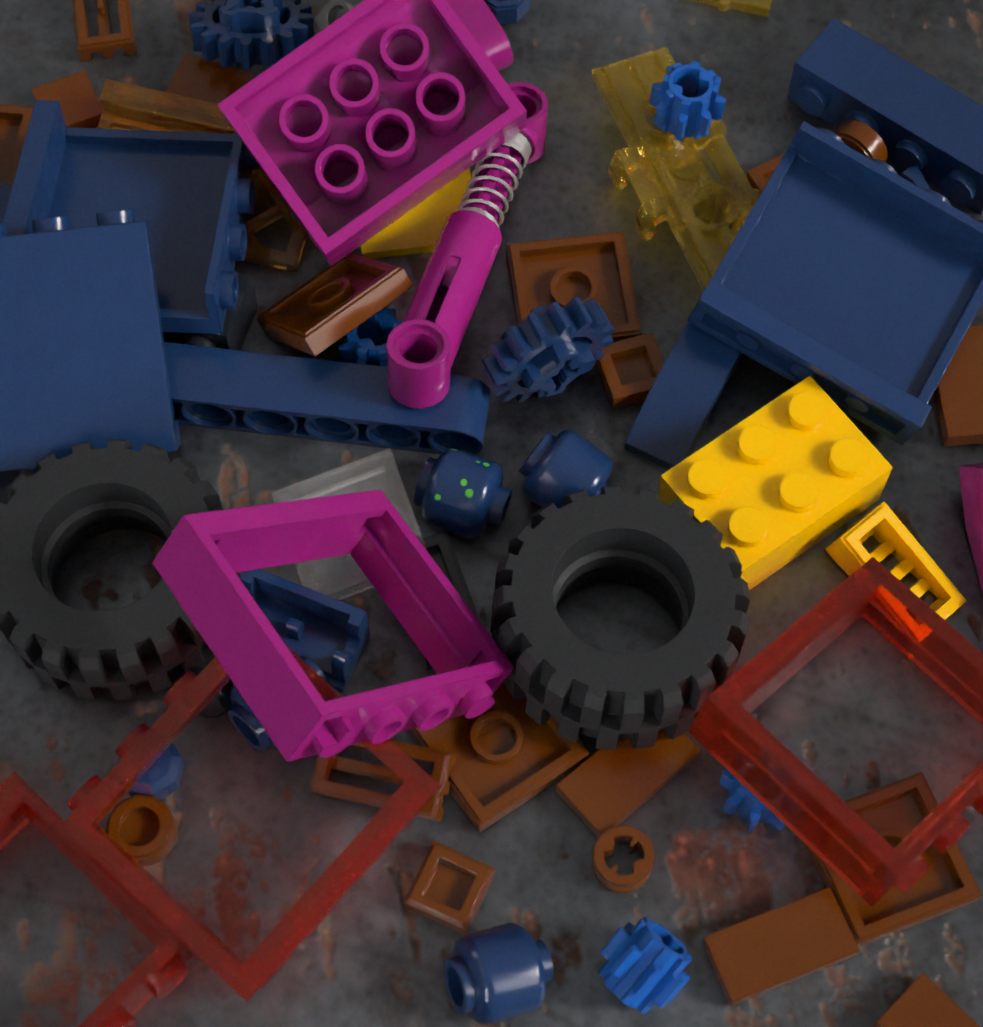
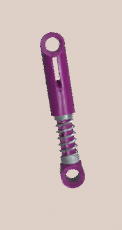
M524 82L508 83L511 90L527 110L525 129L477 162L476 169L472 172L471 181L468 182L466 192L462 196L461 204L456 212H453L446 218L403 322L396 326L388 336L386 345L388 388L391 396L398 403L409 408L422 409L434 406L442 401L449 392L451 367L502 242L499 225L504 221L503 214L508 212V203L513 199V191L517 189L518 179L523 174L522 169L526 167V164L539 159L545 151L548 99L541 89L532 84Z

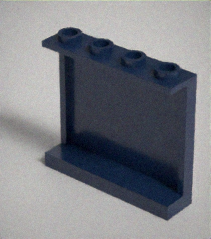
M36 100L3 223H6L7 235L9 236L33 233L31 220L70 216L71 226L74 229L97 226L96 213L134 209L136 222L152 220L153 230H149L163 332L222 334L227 309H236L238 302L237 272L234 271L236 261H244L246 257L247 230L245 224H243L244 214L252 215L255 207V182L251 178L252 169L261 168L236 132L234 134L66 127L59 101Z
M803 121L687 321L795 384L811 376L843 412L898 444L903 445L925 422L932 409V406L928 405L983 303V220H975L954 208L942 194L929 189H921L900 177L888 163L879 159H869L846 146L842 139L834 132L824 128H815Z
M134 209L96 213L97 226L72 229L70 216L31 220L33 233L8 236L6 223L0 224V471L38 467L36 462L54 453L58 460L73 454L71 445L91 441L93 449L106 448L108 439H129L132 449L138 451L141 450L144 443L165 448L167 452H174L179 448L181 444L178 419H174L149 233V230H153L152 220L136 222Z

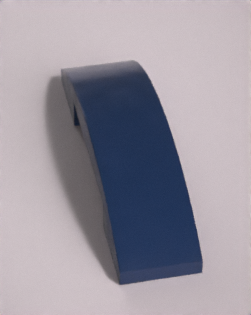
M687 322L653 383L625 441L624 448L667 469H671L689 457L707 426L710 412L743 353Z

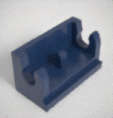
M261 569L242 572L239 579L294 658L297 660L300 656L304 655L311 659L328 680V686L326 687L344 694L370 640L367 611Z

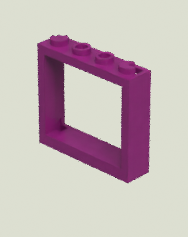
M381 489L183 515L152 562L286 762L319 754L322 758H328L341 752L347 746L370 740L372 744H380L392 738L398 732L418 727L421 731H427L438 726L446 719L461 715H465L467 719L477 717L496 703L492 695L514 669V666ZM350 554L437 675L324 701L236 573Z

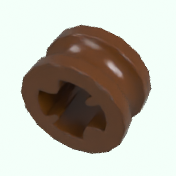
M618 825L607 829L599 836L593 851L592 870L596 880L604 888L614 893L628 894L639 890L648 881L654 865L655 850L651 840L641 830L632 826ZM615 845H628V854L630 855L635 850L639 853L641 859L634 862L631 874L619 875L617 874V864L611 869L606 865L605 860L612 857Z

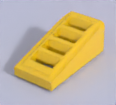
M885 501L866 513L824 548L838 566L917 642L923 640L967 601ZM870 536H873L880 545L868 553L862 543ZM889 554H892L899 563L885 573L878 564ZM910 572L918 581L902 594L895 584ZM929 590L937 599L919 614L912 604Z

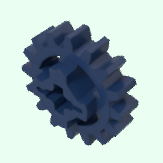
M211 0V3L198 2L196 4V12L189 14L194 52L202 51L203 60L205 61L220 58L221 67L225 68L228 66L236 68L242 65L244 70H250L254 64H261L269 68L315 35L312 7L310 4H301V0Z
M574 297L562 308L558 301L542 305L531 310L527 318L517 326L507 328L501 340L490 345L493 353L482 358L481 362L485 367L482 372L495 396H500L503 402H507L514 397L518 403L523 402L535 392L539 398L544 395L545 397L553 396L565 391L566 386L579 375L591 371L595 361L604 356L601 349L613 343L614 340L610 334L615 330L601 306H598L592 298L582 303L579 297Z

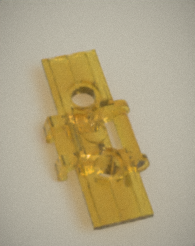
M667 47L593 69L592 77L629 146L615 151L608 169L609 177L616 190L627 187L629 179L636 192L641 206L635 216L634 226L641 240L651 239L655 234V227L667 220L704 292L762 192L759 189H753L725 138L727 128L722 119H712L708 136H703L697 140L694 137L684 138L683 141L675 140V135L669 131L664 133L652 128L647 123L646 119L650 115L655 114L657 108L649 104L652 85L658 82L663 83L667 67L675 64ZM705 149L723 185L714 183L698 151Z

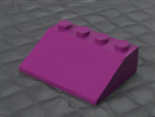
M364 0L217 104L330 267L525 129L527 116L525 107L447 0Z

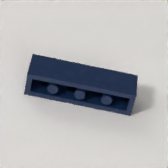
M833 18L795 62L787 98L797 103L804 112L818 116L836 128L847 120H856L868 125L881 137L887 148V158L893 161L900 170L904 172L907 168L918 166L927 183L941 190L951 201L965 205L981 215L983 213V106Z

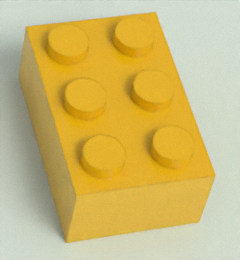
M808 376L660 476L658 500L671 506L675 500H678L694 509L693 519L699 524L705 520L710 521L723 534L720 548L723 549L729 546L736 552L742 564L739 578L744 579L748 583L750 591L876 503L881 497L893 467L811 376Z

